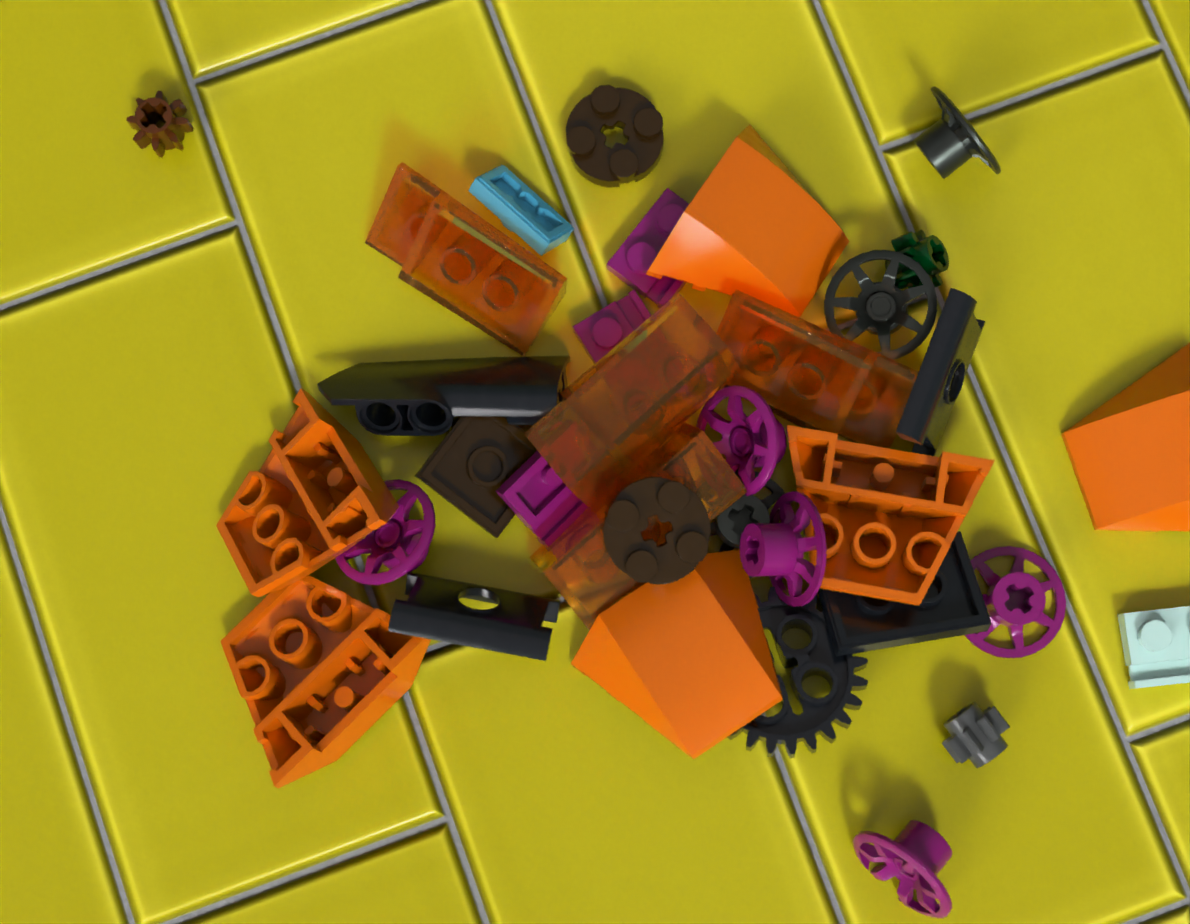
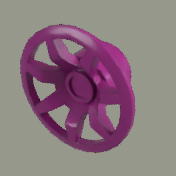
M736 385L724 387L707 400L699 414L694 438L695 456L703 478L717 493L725 497L742 493L746 496H751L765 486L771 478L776 464L783 458L787 447L786 432L782 424L775 418L768 403L755 390ZM727 397H729L727 413L732 421L724 419L713 411ZM741 397L747 398L754 404L757 410L751 415L746 416L743 411ZM708 422L712 429L722 434L721 441L704 446V432ZM724 454L727 459L719 466L716 478L711 472L706 456ZM753 467H762L761 472L755 478ZM737 469L745 485L741 489H733L726 486Z
M401 479L384 481L389 490L407 491V493L397 501L399 508L386 524L372 531L365 539H362L335 558L340 569L349 578L366 585H381L392 582L406 573L414 571L426 559L435 530V511L429 496L412 482ZM417 498L423 508L424 520L409 519V513ZM361 554H370L366 559L364 573L355 570L350 565L348 559ZM382 564L390 569L386 572L377 573Z
M792 491L785 493L776 501L769 516V523H750L744 528L740 539V559L745 572L749 576H769L779 598L787 605L797 607L810 603L820 589L826 567V537L821 516L815 504L804 493ZM794 501L800 504L796 515L791 506V503ZM811 518L815 536L802 538L801 532L810 524ZM817 549L816 567L803 559L804 552ZM798 574L810 584L802 595L803 580ZM784 577L787 580L788 590L782 581Z
M1012 546L992 548L971 559L973 570L977 568L983 580L989 586L987 593L982 594L992 624L988 631L965 635L966 638L980 650L1002 658H1022L1045 648L1061 629L1066 610L1065 591L1059 576L1051 565L1034 552ZM997 556L1015 557L1009 574L1003 577L998 576L984 562ZM1024 560L1037 566L1045 574L1048 581L1040 583L1035 577L1023 573ZM1051 588L1054 592L1056 604L1053 619L1043 613L1046 603L1045 592ZM1034 622L1048 627L1045 634L1038 641L1024 647L1023 625ZM1001 624L1008 627L1014 649L999 648L983 639Z
M911 820L894 840L872 831H860L853 839V847L862 865L869 871L870 861L873 863L885 862V864L875 866L870 873L881 881H886L894 876L900 880L897 889L898 900L914 911L929 917L944 918L948 916L952 910V902L946 888L937 875L952 857V850L947 841L937 831L923 822ZM914 889L917 892L918 902L912 899Z

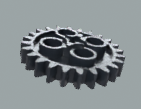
M770 587L768 601L761 603L756 595L763 630L767 629L772 633L782 666L784 668L793 667L790 675V686L803 712L800 715H796L793 712L783 680L777 675L783 700L780 701L782 703L780 712L771 717L759 715L727 738L732 740L744 732L747 734L746 750L751 751L758 741L761 740L766 742L767 757L772 758L777 744H784L788 756L794 758L797 743L802 741L811 753H815L817 749L816 736L819 734L832 744L836 739L835 731L832 727L833 723L847 729L850 727L852 721L844 711V708L860 710L862 701L852 694L851 691L865 690L868 680L854 675V672L866 668L868 660L864 657L852 656V654L836 657L824 612L816 609L817 594L810 603L804 606L792 607L779 600L775 587ZM799 628L807 632L811 642L803 649H793L784 643L782 635L789 629ZM809 676H821L828 681L831 691L825 697L813 698L805 693L801 683Z

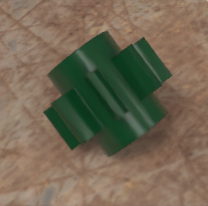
M920 230L915 233L912 231L891 240L895 252L912 258L923 267L935 288L943 284L939 273L948 269L949 257L945 246L938 237L934 235L926 237L924 230ZM885 260L886 270L891 262L889 260ZM899 263L895 286L899 289H904L906 287L912 288L923 285L911 269Z

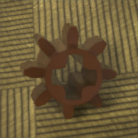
M157 91L155 97L146 100L138 97L136 99L138 107L135 116H129L126 119L129 125L138 131L133 137L135 143L141 149L151 144L159 157L164 156L165 150L177 148L182 151L184 149L182 141L185 133L194 130L189 120L182 117L187 111L183 102L177 99L169 105L162 91ZM162 120L165 124L158 128L156 124Z

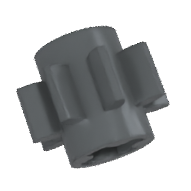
M972 702L955 713L943 724L951 736L945 739L942 744L956 763L960 762L962 764L969 759L975 768H979L993 760L1008 747V744L1000 734L1010 728V726L995 706L992 708L988 707L982 711L976 702Z

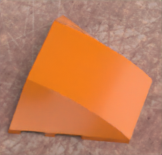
M749 124L734 139L685 209L646 275L659 279L664 275L691 283L692 289L705 292L706 289H711L737 297L739 303L798 320L849 243V240L831 216L808 193Z
M1188 343L1061 434L1094 530L1190 532V343Z
M300 388L292 401L299 407L283 433L275 429L268 440L273 449L259 471H249L216 525L250 593L256 597L278 591L315 572L356 545L369 533L386 524L399 508L398 503L360 442L302 388Z
M786 425L797 492L804 493L812 500L821 516L824 527L826 567L820 588L919 606L995 460L943 451L937 457L837 440L838 433ZM811 518L810 524L803 530L804 537L815 536ZM817 549L807 551L809 562L816 567Z
M740 549L707 553L695 569L682 579L658 585L645 583L600 613L571 662L574 668L585 676L587 675L605 689L609 695L622 702L692 759L697 758L783 700L768 640L765 637L759 615L756 595L753 592L750 577L745 572L741 563Z
M310 575L268 594L220 642L240 696L246 700L254 721L255 728L253 731L257 741L264 748L271 767L269 774L274 787L281 788L337 761L412 687L431 639L389 632L391 615L378 608L375 609Z

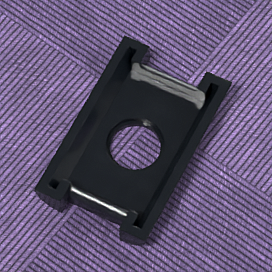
M953 288L949 291L896 430L901 439L915 443L912 449L913 453L935 456L985 325V321L976 319L973 313L977 301L970 295Z
M408 572L405 595H409L407 601L395 600L388 631L546 661L552 628L543 627L544 621L557 622L561 600ZM467 598L498 605L491 609H474L465 606L459 599Z

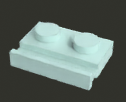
M1190 606L1118 614L1125 666H1128L1130 681H1128L1129 689L1190 683Z

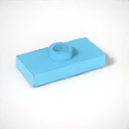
M500 165L476 177L468 190L500 219L505 228L516 233L541 256L567 241L574 230L568 221L504 165Z

